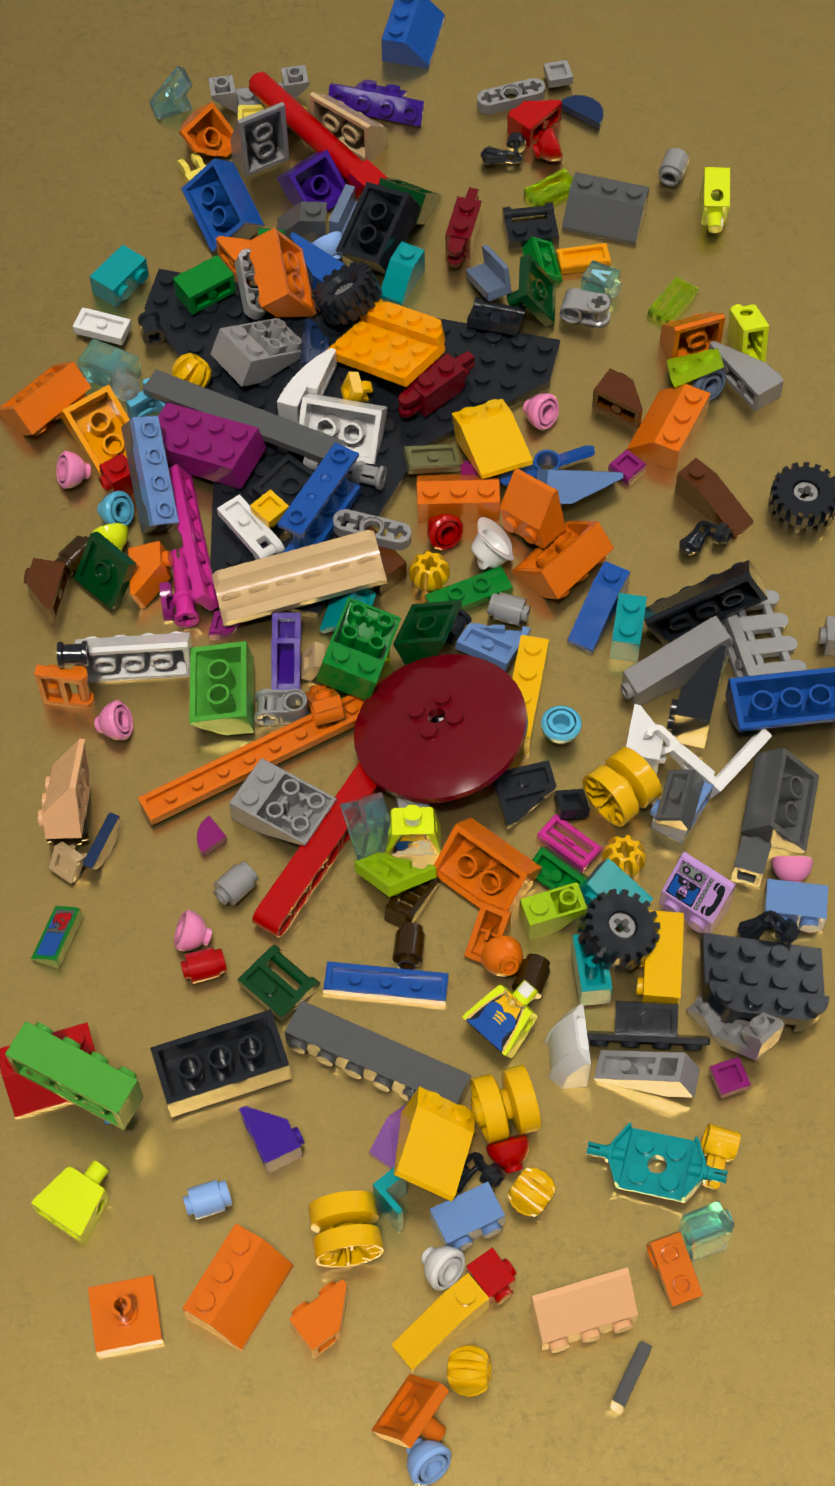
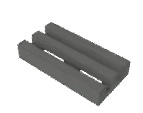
M643 1341L639 1342L610 1405L612 1410L620 1414L623 1413L650 1355L651 1345Z

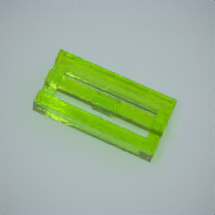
M564 168L525 188L524 196L526 198L529 197V202L535 204V206H544L547 202L554 203L569 195L573 176Z
M676 277L648 309V316L653 317L655 315L657 316V321L661 322L664 320L665 324L676 320L698 294V288ZM681 286L682 288L670 299V302L663 310H659L674 291Z

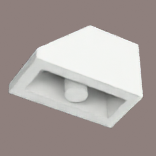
M634 704L626 747L641 755L657 774L659 763L665 764L666 755L661 756V750L666 747L662 746L663 740L655 733L649 739H643L644 733L656 724L641 705Z

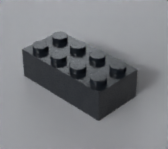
M271 1009L150 1047L171 1117L292 1079L290 1065Z

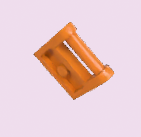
M53 664L47 666L36 665L34 676L44 704L89 709L94 706L95 697L89 690L87 683L88 672L84 666L77 665L72 669L59 668ZM70 684H76L78 694L72 693Z

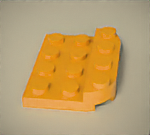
M380 299L379 302H374L376 306L373 309L369 308L367 310V314L364 316L362 314L359 315L360 321L342 337L337 339L328 349H336L337 362L407 387L445 352L444 344L446 339L442 322L433 316L395 303L383 302Z

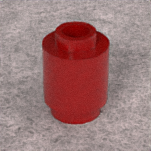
M211 947L185 954L186 961L180 962L184 980L190 979L192 984L218 978L221 973L227 972L221 948L214 950Z

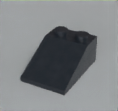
M720 645L681 688L679 699H672L667 729L672 730L671 734L682 744L701 748L705 747L726 646Z

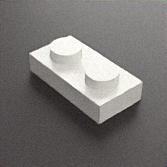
M82 307L73 325V331L75 334L123 345L132 324L131 319Z

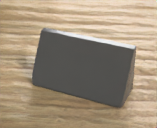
M696 769L669 770L655 817L656 823L681 830H691L704 785V780Z

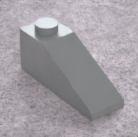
M716 341L709 343L708 349L718 348L724 363V368H721V370L725 373L726 381L755 412L781 397L784 380L779 372L774 371L767 363Z
M600 1050L594 1079L597 1082L665 1097L694 1098L700 1068L683 1052Z

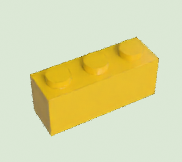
M656 911L658 917L654 922H660L661 929L657 933L660 934V938L656 943V947L639 966L643 967L642 977H637L636 995H641V1002L679 1004L681 999L684 913Z

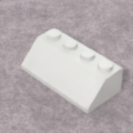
M175 631L170 634L145 633L139 636L116 635L106 638L87 637L85 639H76L74 643L81 644L82 641H88L90 661L89 666L85 667L88 672L87 683L190 676V648L193 647L190 632Z

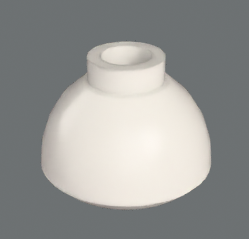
M451 1246L429 1247L426 1249L421 1257V1262L424 1264V1273L428 1283L437 1291H443L454 1285L461 1277L465 1267L464 1253Z

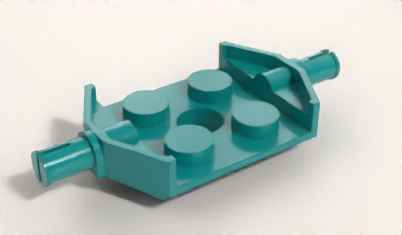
M628 1123L611 1144L603 1145L591 1141L588 1142L586 1155L605 1158V1162L609 1163L615 1187L618 1189L686 1203L703 1183H707V1180L724 1184L727 1182L728 1170L712 1168L706 1165L699 1138L696 1136L694 1140L636 1129L633 1128L632 1123ZM653 1160H662L667 1165L666 1169L661 1173L651 1172L648 1166Z

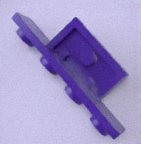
M363 80L355 87L335 83L329 85V96L342 101L348 107L361 112L365 116L414 126L422 125L425 102L406 98L407 91L400 90L398 85L388 84L385 87L377 85V82L373 80Z

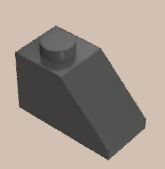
M301 201L278 218L277 229L285 230V236L289 239L290 234L294 232L309 242H314L318 238L327 235V202Z

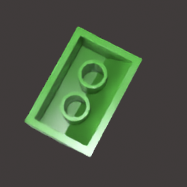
M247 641L190 648V725L225 736L254 733V657Z

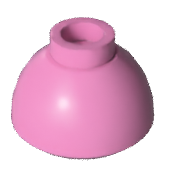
M538 394L524 403L523 412L533 427L541 431L547 430L555 423L558 417V400L553 394Z
M63 451L60 454L56 466V476L59 485L63 489L76 487L84 479H89L91 474L89 463H85L79 455L71 451Z
M119 700L107 704L94 721L97 732L104 733L113 740H126L130 737L133 730L132 714L129 708Z
M776 856L771 859L774 873L779 879L802 883L810 874L814 860L807 856Z
M188 909L182 913L178 921L174 936V947L177 951L184 952L194 950L201 945L207 946L211 938L212 929L206 927L204 920L199 914Z

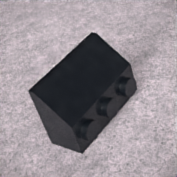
M366 182L336 252L357 264L364 262V264L369 265L372 271L385 275L390 258L401 241L406 242L421 207L409 193Z

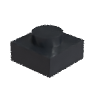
M584 789L555 791L554 802L560 819L589 817L590 807Z

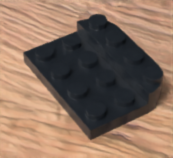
M704 932L700 937L702 998L704 1003L708 1002L716 1012L722 1015L721 1020L733 1023L736 1018L753 1019L764 1012L782 1019L784 1024L793 1025V1031L800 1032L815 1024L827 1009L829 996H825L821 948Z

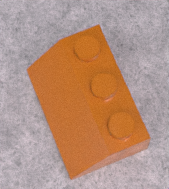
M276 228L250 240L251 252L249 257L254 265V280L258 286L260 295L258 301L262 309L267 310L275 317H310L316 315L303 249Z
M74 361L54 364L1 405L0 417L21 435L37 436L47 429L46 424L53 419L55 421L61 418L63 409L85 398V392L92 387Z
M688 384L660 390L627 450L638 457L676 471L707 415L711 393Z
M417 475L418 523H428L432 516L442 513L453 514L462 522H478V519L481 517L489 518L492 521H500V485L498 475L481 479L479 475Z
M598 521L565 522L566 529L544 549L538 546L512 570L513 575L542 598L558 600L569 594V589L575 583L584 580L588 576V572L594 566L603 563L607 559L606 555L614 549Z
M473 818L455 824L434 863L436 877L440 878L442 882L478 908L481 907L483 901H486L510 912L519 904L520 899L524 898L529 892L542 869L540 865Z
M235 1223L182 1308L187 1320L242 1352L294 1265L264 1239Z

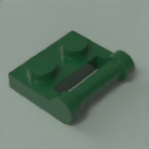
M274 944L237 980L243 989L267 1010L271 1009L272 1014L283 1022L298 1007L301 1000L304 1001L317 991L320 982L313 976H307L282 954L283 950ZM275 963L295 980L300 987L295 990L268 966Z

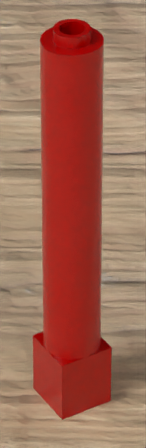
M266 72L255 73L250 78L249 91L267 108L283 102L287 126L315 152L328 150L341 176L348 181V185L355 186V195L360 198L366 182L380 185V178H388L368 159L362 161Z

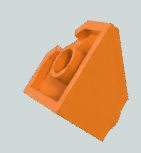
M213 102L199 107L182 123L179 134L194 153L226 158L231 154L230 139L234 130Z

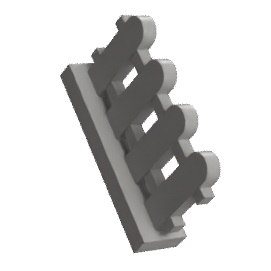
M765 590L768 597L767 600L720 621L731 637L727 654L730 655L729 660L735 677L807 669L803 661L798 659L791 660L790 654H793L797 648V641L791 636H782L780 632L786 628L789 620L783 613H773L772 608L776 607L780 599L779 594L774 590ZM762 609L763 615L747 616L745 611ZM771 633L772 638L756 640L754 635ZM780 656V662L764 663L763 658Z

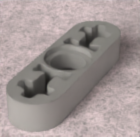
M531 78L482 90L477 95V109L483 114H493L516 108L523 101L543 100L545 97V83L538 78ZM515 94L517 95V97L514 99L506 98L505 95Z
M243 249L235 261L243 310L248 317L258 320L264 317L267 310H263L259 304L258 297L260 295L258 288H251L246 283V280L255 282V270L249 257L251 250Z
M348 509L340 510L333 516V529L339 537L361 532L366 527L375 525L380 529L375 534L378 546L393 550H404L411 544V528L404 522ZM345 521H350V523H347L346 526H341V524H344ZM398 533L403 534V536H400L399 539L395 538V536H397Z

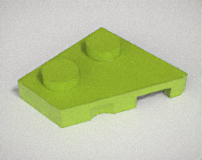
M718 348L667 360L670 379L674 388L724 368L723 359Z
M381 852L354 862L355 873L388 897L398 895L407 889L436 878V867L434 865L428 864L425 868L420 869L412 867V860L396 858Z

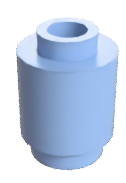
M216 1179L188 1188L189 1195L183 1197L188 1216L194 1214L196 1220L226 1211L225 1207L233 1205L225 1180L217 1182Z

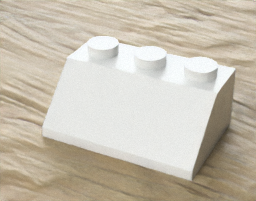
M309 393L302 397L299 424L343 440L345 447L359 453V458L356 461L360 460L365 463L375 464L384 434L387 407Z

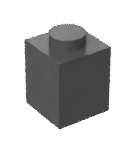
M743 835L730 879L760 887L772 844L756 836L747 837Z

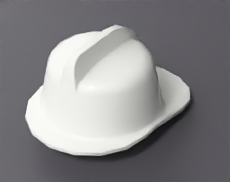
M486 517L479 518L477 523L478 533L471 544V550L477 557L479 568L481 570L487 567L495 569L508 560L513 561L512 544L506 532L491 519Z

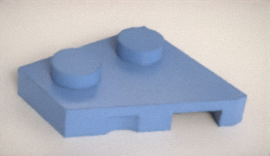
M469 623L456 641L455 649L487 660L506 671L517 655L521 635L530 636L531 628L522 626L521 631L505 630V625L486 626L479 623Z

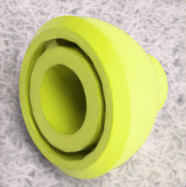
M122 523L103 525L92 531V533L97 531L121 551L128 539V527Z

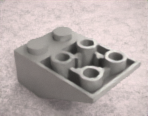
M273 318L220 328L210 354L243 387L262 383L300 359L302 340L283 320Z
M261 758L229 804L231 819L257 833L306 846L337 801V798Z

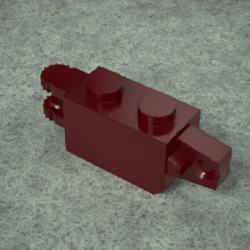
M469 187L465 198L457 196L445 234V255H448L447 263L450 267H459L464 258H471L482 220V201L479 200V189Z
M469 351L456 358L447 353L432 363L407 386L403 393H400L398 397V404H400L398 413L402 418H409L420 412L426 417L460 393L465 386V378L469 375V371L475 367V356Z

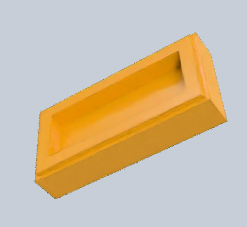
M607 243L556 249V257L561 275L592 271V269L611 268V258Z

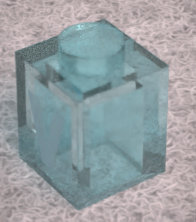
M592 260L581 278V290L603 293L612 300L613 297H618L622 288V283L620 282L621 271Z

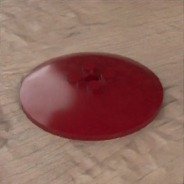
M444 654L431 656L399 668L374 688L372 696L366 698L356 719L354 729L355 751L364 772L370 780L383 791L395 797L420 803L456 800L488 786L500 777L513 763L521 750L527 733V708L522 692L516 682L497 665L469 655ZM437 715L445 716L444 719L438 723L430 722L431 719Z

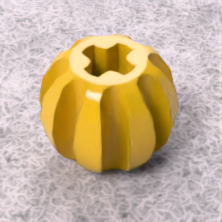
M186 353L175 361L172 367V376L205 388L211 379V368L198 355Z
M424 551L422 555H416L409 567L410 580L421 591L433 592L437 588H443L450 576V566L446 562L445 557L440 553H431V551Z
M625 834L624 838H620L617 835L608 841V845L604 846L601 855L603 860L609 858L630 878L640 873V869L645 866L647 859L644 853L645 848L641 841H633V836Z
M528 1167L521 1172L510 1188L508 1198L517 1212L525 1216L535 1217L542 1213L555 1194L556 1186L552 1177L546 1171L536 1167Z
M472 1344L462 1345L453 1350L447 1364V1379L452 1390L459 1395L467 1397L477 1396L485 1392L490 1385L492 1376V1363L487 1351L480 1346Z

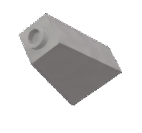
M717 616L711 617L623 671L620 688L624 697L627 700L631 699L633 704L642 705L685 685L720 645L726 646L723 663H725L731 637Z

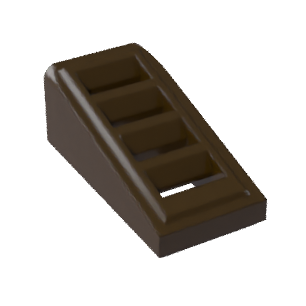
M436 877L422 883V885L427 886L426 889L417 885L398 895H394L385 906L384 920L398 928L404 922L417 923L437 889L440 878ZM408 891H410V892H412V893H414V894L420 896V898L417 897V896H415V895H413V894H411V893H409ZM402 901H404V902H406V903L412 905L413 907H411V906H409V905H407V904L402 903Z

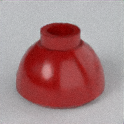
M549 127L540 134L537 143L532 146L537 159L542 158L549 162H559L563 159V153L554 129Z
M442 513L432 516L428 520L427 537L435 549L440 551L451 549L461 539L463 523L457 516Z
M525 1134L510 1136L509 1139L487 1144L485 1149L490 1159L503 1167L505 1173L516 1172L524 1169L522 1162H524L529 1152V1137Z

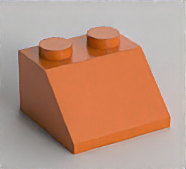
M710 311L662 324L660 343L667 358L671 359L708 350L709 343L712 341L721 344L725 316L723 313Z
M517 468L512 474L499 507L502 524L507 531L514 532L523 537L528 543H534L544 549L566 529L558 490Z

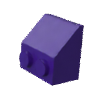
M328 150L312 154L277 177L285 195L294 206L301 201L327 202V211L337 204L346 184Z

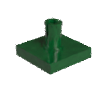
M529 254L520 257L519 288L507 294V302L509 306L518 307V305H525L545 327L555 324L556 283Z
M97 531L90 533L74 579L111 610L120 608L136 562Z

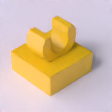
M349 371L341 386L343 399L367 402L369 400L367 392H373L371 382L361 381L359 372Z
M271 489L250 505V511L268 528L275 527L289 508Z

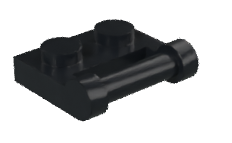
M547 202L544 206L511 209V207L502 208L509 249L523 248L531 236L551 241L553 244H559V233L553 202ZM538 216H545V217H546V219L527 220V221H518V222H513V221H512V219H520V218H529V217H538Z
M475 297L474 305L467 317L466 327L518 336L526 317L527 307L524 305L515 307L484 301V298Z

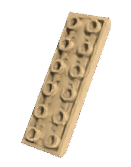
M372 530L357 532L217 570L212 574L224 627L387 583L375 532Z

